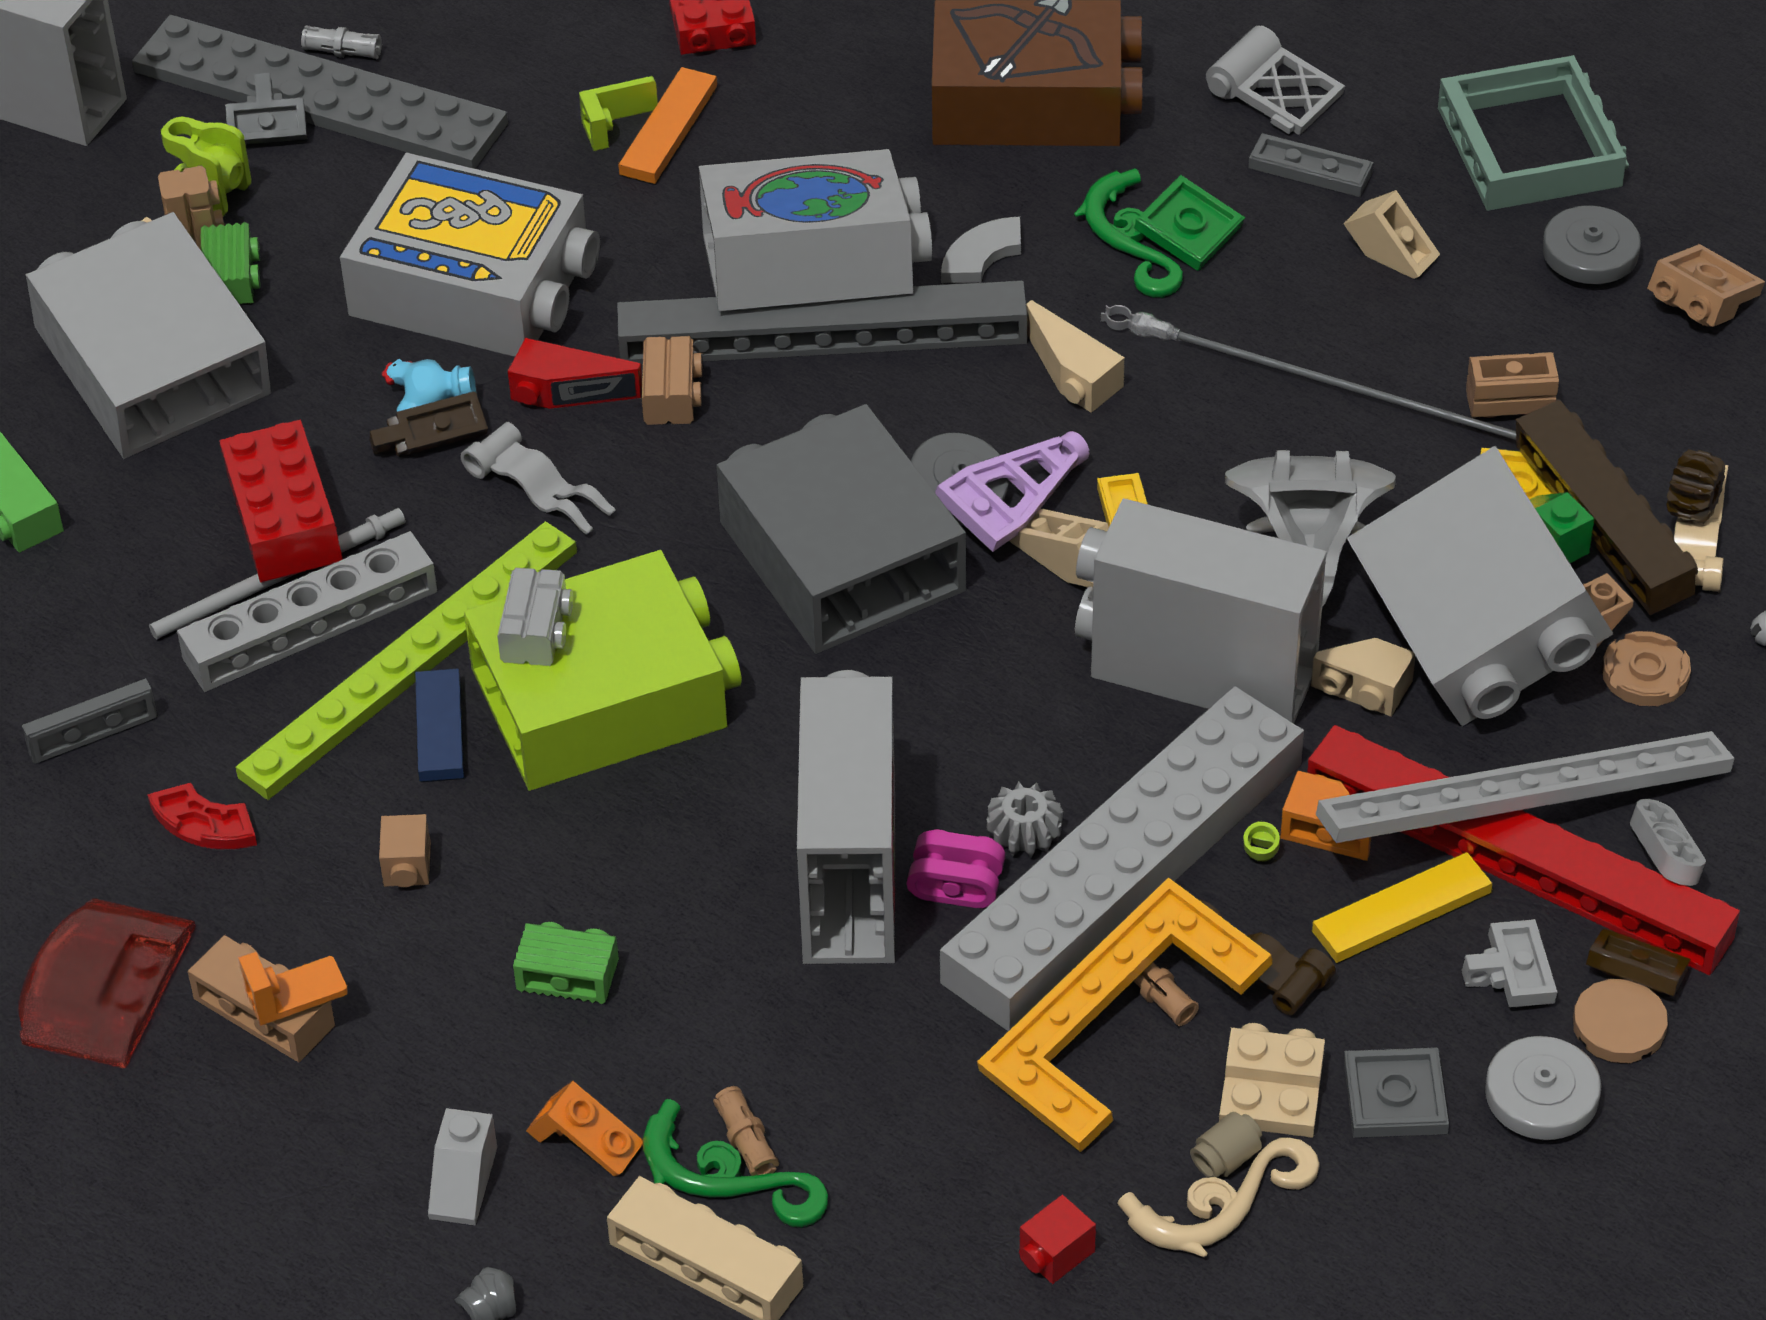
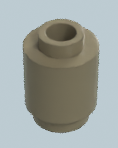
M1230 1112L1196 1139V1146L1190 1150L1191 1158L1197 1168L1207 1178H1218L1220 1175L1227 1177L1261 1150L1260 1137L1262 1136V1131L1256 1121L1249 1115Z

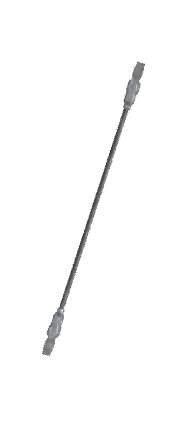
M1106 305V313H1101V321H1106L1107 325L1114 330L1129 328L1131 333L1143 338L1154 337L1164 341L1171 339L1186 341L1516 440V431L1181 332V329L1175 328L1171 323L1157 319L1153 314L1146 312L1131 314V311L1122 305L1112 307ZM1123 314L1129 319L1114 321L1108 316Z

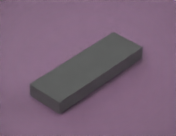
M1262 133L1249 157L1248 168L1361 197L1373 173L1374 162Z
M145 678L23 724L22 729L29 755L33 763L36 764L147 722L158 716L152 689Z

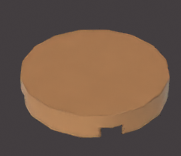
M1635 631L1625 634V639L1619 640L1617 643L1615 640L1608 646L1603 657V680L1612 693L1626 702L1639 706H1660L1674 701L1685 692L1691 674L1690 657L1685 650L1683 654L1677 648V642L1668 636L1655 632Z
M1608 979L1594 983L1580 994L1574 1007L1573 1028L1578 1040L1580 1036L1589 1052L1596 1057L1610 1062L1632 1063L1642 1060L1643 1055L1651 1051L1653 1054L1657 1051L1666 1036L1668 1026L1667 1010L1661 999L1646 986L1630 980Z

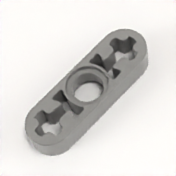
M1641 799L1637 801L1630 826L1659 872L1666 879L1674 883L1687 886L1696 885L1701 877L1706 859L1675 811L1668 805L1656 800Z

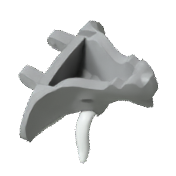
M1277 450L1275 457L1251 460L1227 470L1225 473V484L1250 497L1267 515V517L1249 523L1246 526L1248 531L1255 533L1276 532L1278 539L1327 551L1323 607L1332 590L1339 555L1349 534H1354L1365 527V525L1357 521L1359 515L1376 498L1395 487L1396 476L1394 473L1374 464L1350 459L1349 451H1336L1335 457L1290 456V450Z

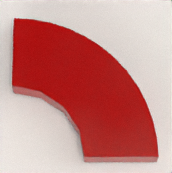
M191 783L147 794L150 807L162 826L176 837L188 843L211 849H240L257 845L256 836L245 803L225 805L210 802L199 795Z

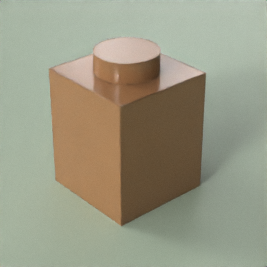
M426 814L381 816L379 860L384 886L409 887L412 885H429L431 842Z

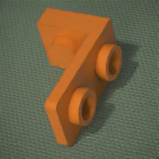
M257 952L238 958L245 992L260 1026L343 997L348 993L347 985L332 956L275 975L271 966L263 968Z
M571 1081L550 1097L526 1130L539 1143L554 1132L559 1136L564 1134L613 1176H618L624 1171L643 1144V1140L574 1081Z

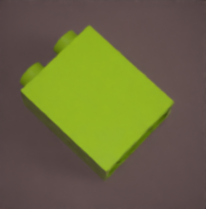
M662 550L565 579L566 589L573 590V608L571 616L563 615L562 622L566 623L565 646L563 649L556 648L554 660L550 666L530 665L528 661H525L524 664L504 663L500 659L497 635L506 598L464 610L471 669L528 791L727 727L725 691L741 686L742 682L736 654L726 636L708 641L702 628L710 625V614L700 583L694 576L677 581Z

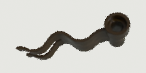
M1198 899L1223 918V916L1214 906H1212L1210 903ZM1261 932L1247 935V937L1271 954L1272 965L1258 980L1275 992L1272 997L1273 1003L1281 1012L1287 1015H1293L1316 989L1323 988L1336 973L1332 960L1320 950L1308 949L1300 958H1297L1270 935Z

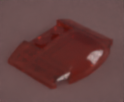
M95 898L70 913L42 944L25 977L18 1008L23 1029L19 1031L22 1045L126 1069L196 927L195 922Z

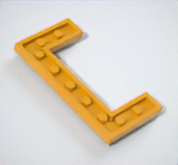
M1168 877L977 1061L979 1071L1077 1150L1082 1152L1113 1121L1112 1111L1052 1065L1050 1061L1172 943L1241 995L1272 965V956Z

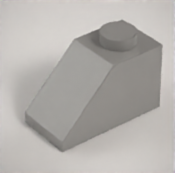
M446 1108L434 1150L428 1208L429 1219L476 1225L497 1150L493 1114Z

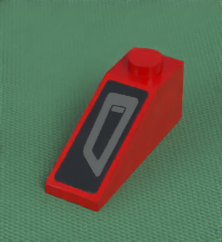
M525 338L508 369L511 400L528 405L551 409L636 399L642 396L641 363Z

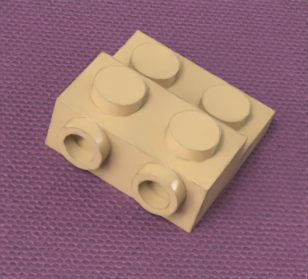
M1258 1023L1245 1024L1241 1029L1231 1028L1219 1121L1230 1112H1237L1240 1115L1247 1114L1252 1117L1259 1125L1261 1131L1313 1138L1325 1039L1316 1038L1311 1031L1306 1029H1294L1288 1035L1270 1033L1265 1026Z

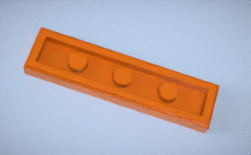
M683 67L680 68L618 164L619 175L653 184L657 182L717 88V76Z

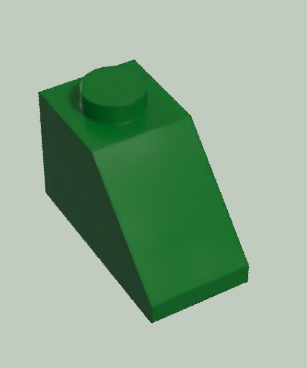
M1568 492L1538 495L1529 499L1569 564L1589 554L1594 518Z

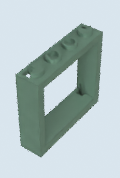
M1574 55L1440 79L1438 110L1487 211L1623 186L1625 169L1629 168L1626 160V147L1621 146L1616 138L1614 123L1611 120H1607L1603 112L1600 96L1594 95L1590 87L1588 73L1582 72ZM1563 94L1595 157L1502 173L1472 110Z

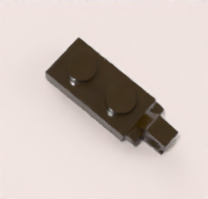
M473 391L398 411L396 416L387 419V427L369 432V441L374 455L396 450L397 456L410 455L485 435L488 428L477 394Z

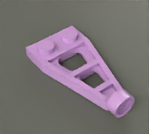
M1070 431L1061 437L1058 436L967 466L939 484L935 494L945 507L993 552L1017 536L1019 531L1028 525L1069 472L1088 459L1089 448L1080 434ZM1036 460L1051 475L1041 484H1038L1021 466ZM1000 478H1007L1024 494V497L1017 506L1010 508L985 484Z

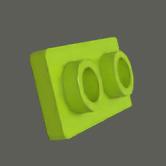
M649 76L579 92L581 120L593 151L609 148L607 132L613 130L612 120L650 112L655 109L658 102L654 77Z

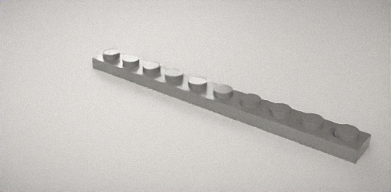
M1710 731L1319 800L1316 816L1336 843L1728 773L1731 772L1735 758L1716 735Z

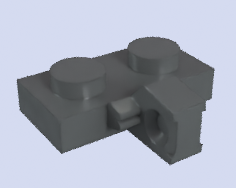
M270 72L254 74L256 95L247 96V102L225 104L227 124L236 127L243 133L245 145L308 139L303 97L283 99L282 93H273Z

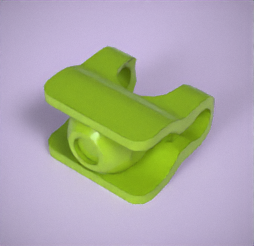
M183 116L171 119L161 129L163 146L166 152L184 162L179 164L174 170L183 172L185 168L203 166L206 168L208 181L216 180L220 204L212 205L213 211L221 209L222 216H224L228 212L226 193L231 192L235 188L245 190L251 184L243 133L236 127L228 124L204 123ZM186 134V135L191 136V138H187V137H184V136H176V135Z

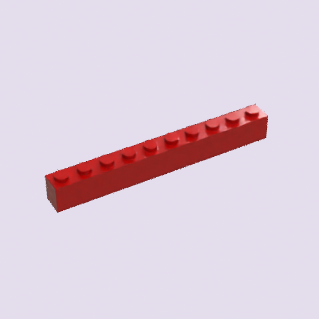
M1336 725L1332 727L1308 759L1307 773L1341 781L1350 795L1449 778L1436 769L1428 768L1404 757L1397 751L1384 748L1365 739L1358 733L1347 731ZM1523 810L1401 831L1453 857L1468 852L1481 870L1614 932L1691 959L1690 967L1709 976L1735 938L1740 910L1729 906L1720 899H1714L1696 891L1687 885L1674 883L1666 879L1662 874L1646 868L1637 861L1624 858L1605 849L1598 843L1587 841L1556 824L1548 823Z

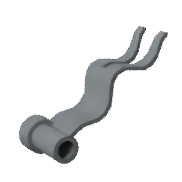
M505 422L481 443L474 442L461 452V461L464 467L474 477L482 479L493 471L499 475L515 479L539 510L546 513L555 510L565 513L586 535L593 528L587 523L575 504L564 498L579 495L593 502L602 512L609 516L616 511L593 486L588 484L578 486L568 484L544 453L520 445L519 443L522 441L521 433L510 422Z

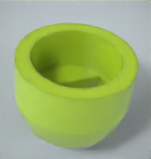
M1256 822L1251 824L1244 832V849L1250 858L1256 861H1268L1278 852L1280 835L1272 824ZM1251 842H1252L1253 844L1258 845V846H1260V847H1264V848H1259V847L1251 846L1250 844H1251Z

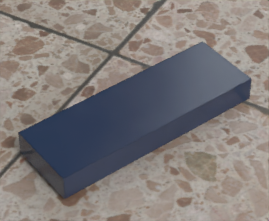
M459 669L415 672L419 781L464 778Z

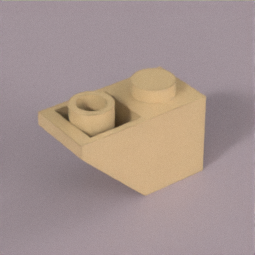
M1378 638L1318 651L1313 658L1311 687L1322 690L1329 695H1335L1362 705L1366 709L1392 716L1413 682L1415 654L1413 651Z

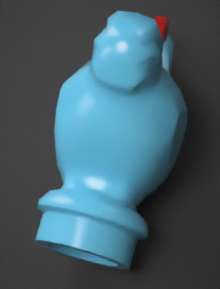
M397 359L394 363H388L382 372V377L386 379L388 385L398 384L405 387V395L397 407V412L469 392H476V381L471 366L461 368L458 365L453 368L452 372L444 371L435 360L426 359L413 363L412 361L402 362L401 359Z

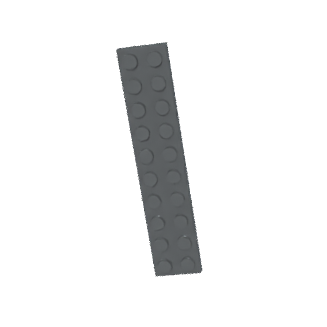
M174 15L167 17L132 60L135 73L237 103L247 102V96L256 95L254 74L270 72L273 93H282L283 99L303 97L306 123L411 154L474 169L508 125L507 111Z

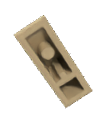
M1033 300L1026 304L1027 336L1059 392L1070 402L1076 403L1092 413L1124 387L1125 357Z
M1039 509L1028 525L1009 541L1064 581L1088 588L1089 586L1093 587V582L1079 579L1076 576L1077 559L1083 538L1090 527L1108 531L1109 526L1107 522Z

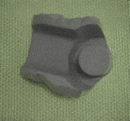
M483 1268L479 1275H476L472 1280L471 1286L467 1287L454 1299L458 1306H462L472 1320H502L506 1317H513L516 1313L514 1280L512 1276L501 1269Z

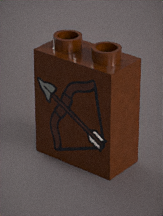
M935 0L932 65L933 145L1120 146V114H1142V67H1121V63H1141L1142 16H1121V0Z

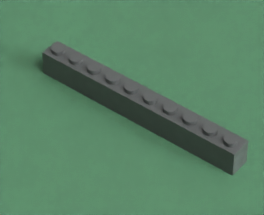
M1023 281L913 286L912 294L726 311L718 310L716 297L617 302L620 359L641 363V365H643L644 340L647 337H666L667 340H670L671 337L690 336L693 339L694 353H702V361L1027 344V309Z

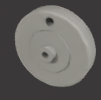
M1531 1036L1515 1040L1496 1053L1488 1067L1485 1094L1487 1103L1495 1117L1510 1130L1535 1139H1559L1577 1133L1593 1119L1599 1105L1601 1079L1594 1062L1577 1046L1554 1037Z

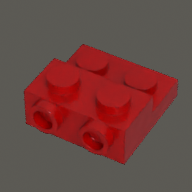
M669 0L681 55L756 45L755 20L750 0Z

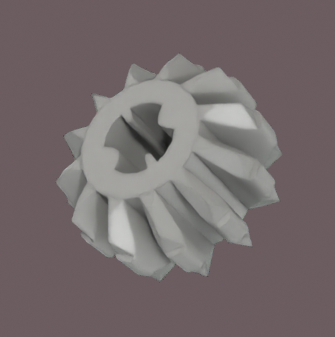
M1018 781L1015 790L1001 787L998 797L991 798L988 806L989 817H987L989 836H993L994 840L1003 848L1009 847L1012 857L1019 851H1026L1031 858L1036 848L1048 852L1051 842L1059 840L1063 811L1060 803L1055 802L1052 790L1041 792L1037 782L1031 788H1024Z

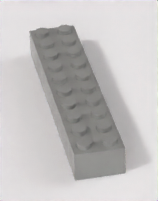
M1234 686L940 949V983L1009 1031L1168 877L1173 881L1179 878L1301 766L1304 730Z

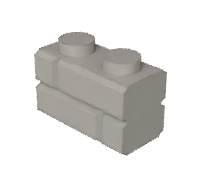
M516 567L512 570L497 635L500 659L504 663L524 664L525 661H528L530 665L550 666L553 663L556 648H564L566 623L562 622L563 615L571 616L573 590L566 589L565 574L561 571L541 569L540 572H537L535 569Z

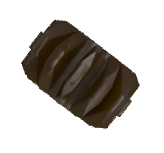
M1688 449L1678 459L1677 466L1673 469L1672 479L1669 482L1670 487L1666 504L1668 512L1673 516L1679 517L1680 520L1690 523L1698 522L1704 524L1714 514L1716 504H1718L1719 496L1722 492L1726 469L1724 461L1719 457L1713 456L1712 453L1702 450L1694 451Z

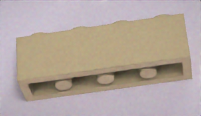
M639 1176L607 1216L610 1245L753 1320H779L803 1288L802 1260L787 1247L774 1246L764 1241L744 1225H734L718 1217L709 1207L703 1204H693L679 1197L665 1184H654Z

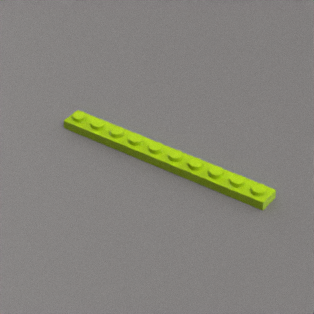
M545 521L236 766L238 779L265 799L269 800L413 685L416 682L415 672L430 671L468 641L464 610L506 598L512 570L515 567L535 569L537 572H540L541 569H558L577 553L576 541Z

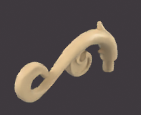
M1279 1138L1270 1142L1259 1152L1237 1192L1225 1180L1216 1177L1202 1178L1194 1182L1187 1192V1207L1193 1215L1199 1218L1210 1219L1212 1217L1211 1205H1219L1222 1208L1216 1217L1204 1223L1195 1225L1172 1223L1175 1221L1172 1216H1159L1151 1206H1143L1132 1192L1124 1194L1119 1199L1118 1206L1128 1216V1225L1144 1240L1161 1248L1186 1251L1205 1257L1208 1253L1203 1247L1212 1245L1225 1238L1239 1226L1248 1214L1270 1160L1281 1156L1293 1159L1297 1164L1296 1169L1291 1172H1281L1273 1169L1271 1170V1181L1281 1188L1300 1190L1311 1185L1316 1179L1319 1170L1318 1156L1312 1147L1302 1140Z

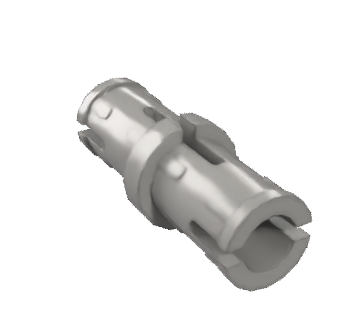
M306 25L302 31L301 46L303 50L334 53L335 57L344 58L345 55H356L378 59V55L381 53L382 39L379 34L356 33L349 31L346 27H338L335 30Z

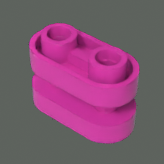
M939 829L926 831L918 836L913 853L915 861L910 866L906 882L908 890L913 895L927 901L972 908L988 907L995 901L999 886L998 876L1002 873L1005 860V851L1000 844L986 836L977 837Z

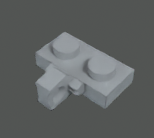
M1536 920L1491 923L1488 937L1492 948L1485 949L1483 954L1465 955L1462 968L1465 986L1487 987L1492 984V988H1504L1509 1007L1555 1003L1557 989Z

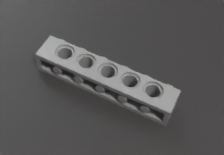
M409 531L177 630L182 658L203 691H209L436 593L437 586L433 562L412 532Z

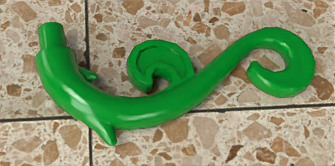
M1136 168L1122 173L1118 171L1111 172L1098 179L1090 187L1085 200L1074 215L1076 217L1085 215L1092 231L1105 243L1119 251L1146 260L1135 271L1134 284L1139 292L1152 298L1170 296L1181 286L1183 272L1180 266L1172 259L1138 242L1144 239L1145 235L1134 229L1136 219L1143 212L1135 208L1119 210L1114 217V225L1109 223L1104 213V207L1109 200L1115 202L1117 195L1124 193L1125 188L1141 183L1140 174ZM1151 262L1164 267L1169 275L1161 279L1150 277L1148 272L1152 270Z
M665 1099L658 1113L650 1116L643 1136V1151L651 1169L654 1184L667 1183L672 1188L687 1194L708 1198L733 1197L780 1186L795 1185L804 1189L809 1194V1198L803 1204L793 1205L788 1203L784 1199L783 1190L781 1189L774 1191L772 1195V1206L781 1222L791 1227H805L817 1222L826 1212L828 1193L825 1185L818 1177L800 1172H776L739 1177L742 1169L740 1153L731 1144L724 1141H711L701 1146L697 1153V1168L702 1175L686 1169L677 1162L671 1152V1148L675 1150L679 1148L672 1135L676 1129L674 1121L681 1109L680 1105L674 1100ZM712 1168L719 1170L716 1174L705 1175Z

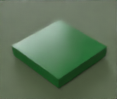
M1180 175L1136 219L1134 229L1199 271L1242 227L1245 217Z

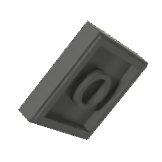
M1438 1048L1344 1051V1069L1353 1138L1448 1134L1449 1121Z

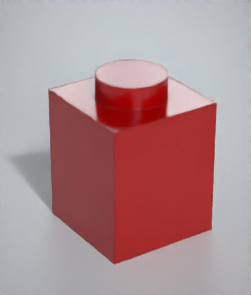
M1062 1194L1020 1226V1258L1033 1273L1040 1272L1050 1283L1054 1284L1095 1252L1096 1224Z

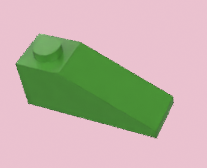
M0 432V539L2 541L8 539L20 553L64 530L56 500Z

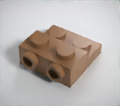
M1698 244L1658 260L1647 289L1652 291L1655 297L1665 304L1685 310L1688 316L1696 322L1714 327L1733 319L1739 304L1760 296L1765 281Z

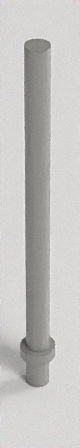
M397 508L379 517L374 514L366 518L365 524L339 535L338 540L341 553L372 538H375L377 541L384 538L385 532L406 522L402 511ZM298 573L260 582L258 574L149 624L150 631L156 640Z

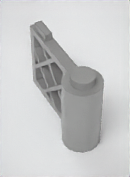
M1264 26L1253 27L1217 60L1206 73L1208 87L1214 95L1224 99L1238 97L1269 116L1271 124L1288 134L1293 131L1301 135L1343 94L1345 85L1282 48L1276 34ZM1281 64H1284L1294 70L1296 75L1278 76L1276 69ZM1299 86L1301 95L1282 96L1280 87ZM1307 86H1320L1327 90L1328 93L1325 95H1309ZM1260 87H1273L1274 96L1262 97L1253 90ZM1304 106L1306 114L1298 119L1288 113L1285 107Z

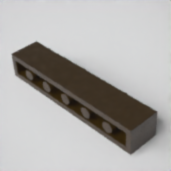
M1559 399L1516 419V447L1553 494L1568 492L1594 518L1591 542L1649 615L1695 595V577L1698 574L1695 559L1688 551L1683 552L1677 545L1668 525L1665 523L1660 524L1655 518L1646 498L1634 492L1629 485L1624 471L1620 467L1612 465L1606 456L1602 444L1597 439L1592 440L1584 430L1583 423L1577 413H1570Z

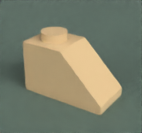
M1396 190L1365 201L1344 223L1365 256L1413 279L1419 277L1440 255Z

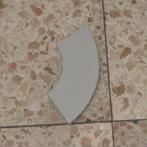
M1008 217L989 221L970 229L960 236L948 249L943 259L941 283H981L985 270L993 262L1004 257L1020 255V217Z

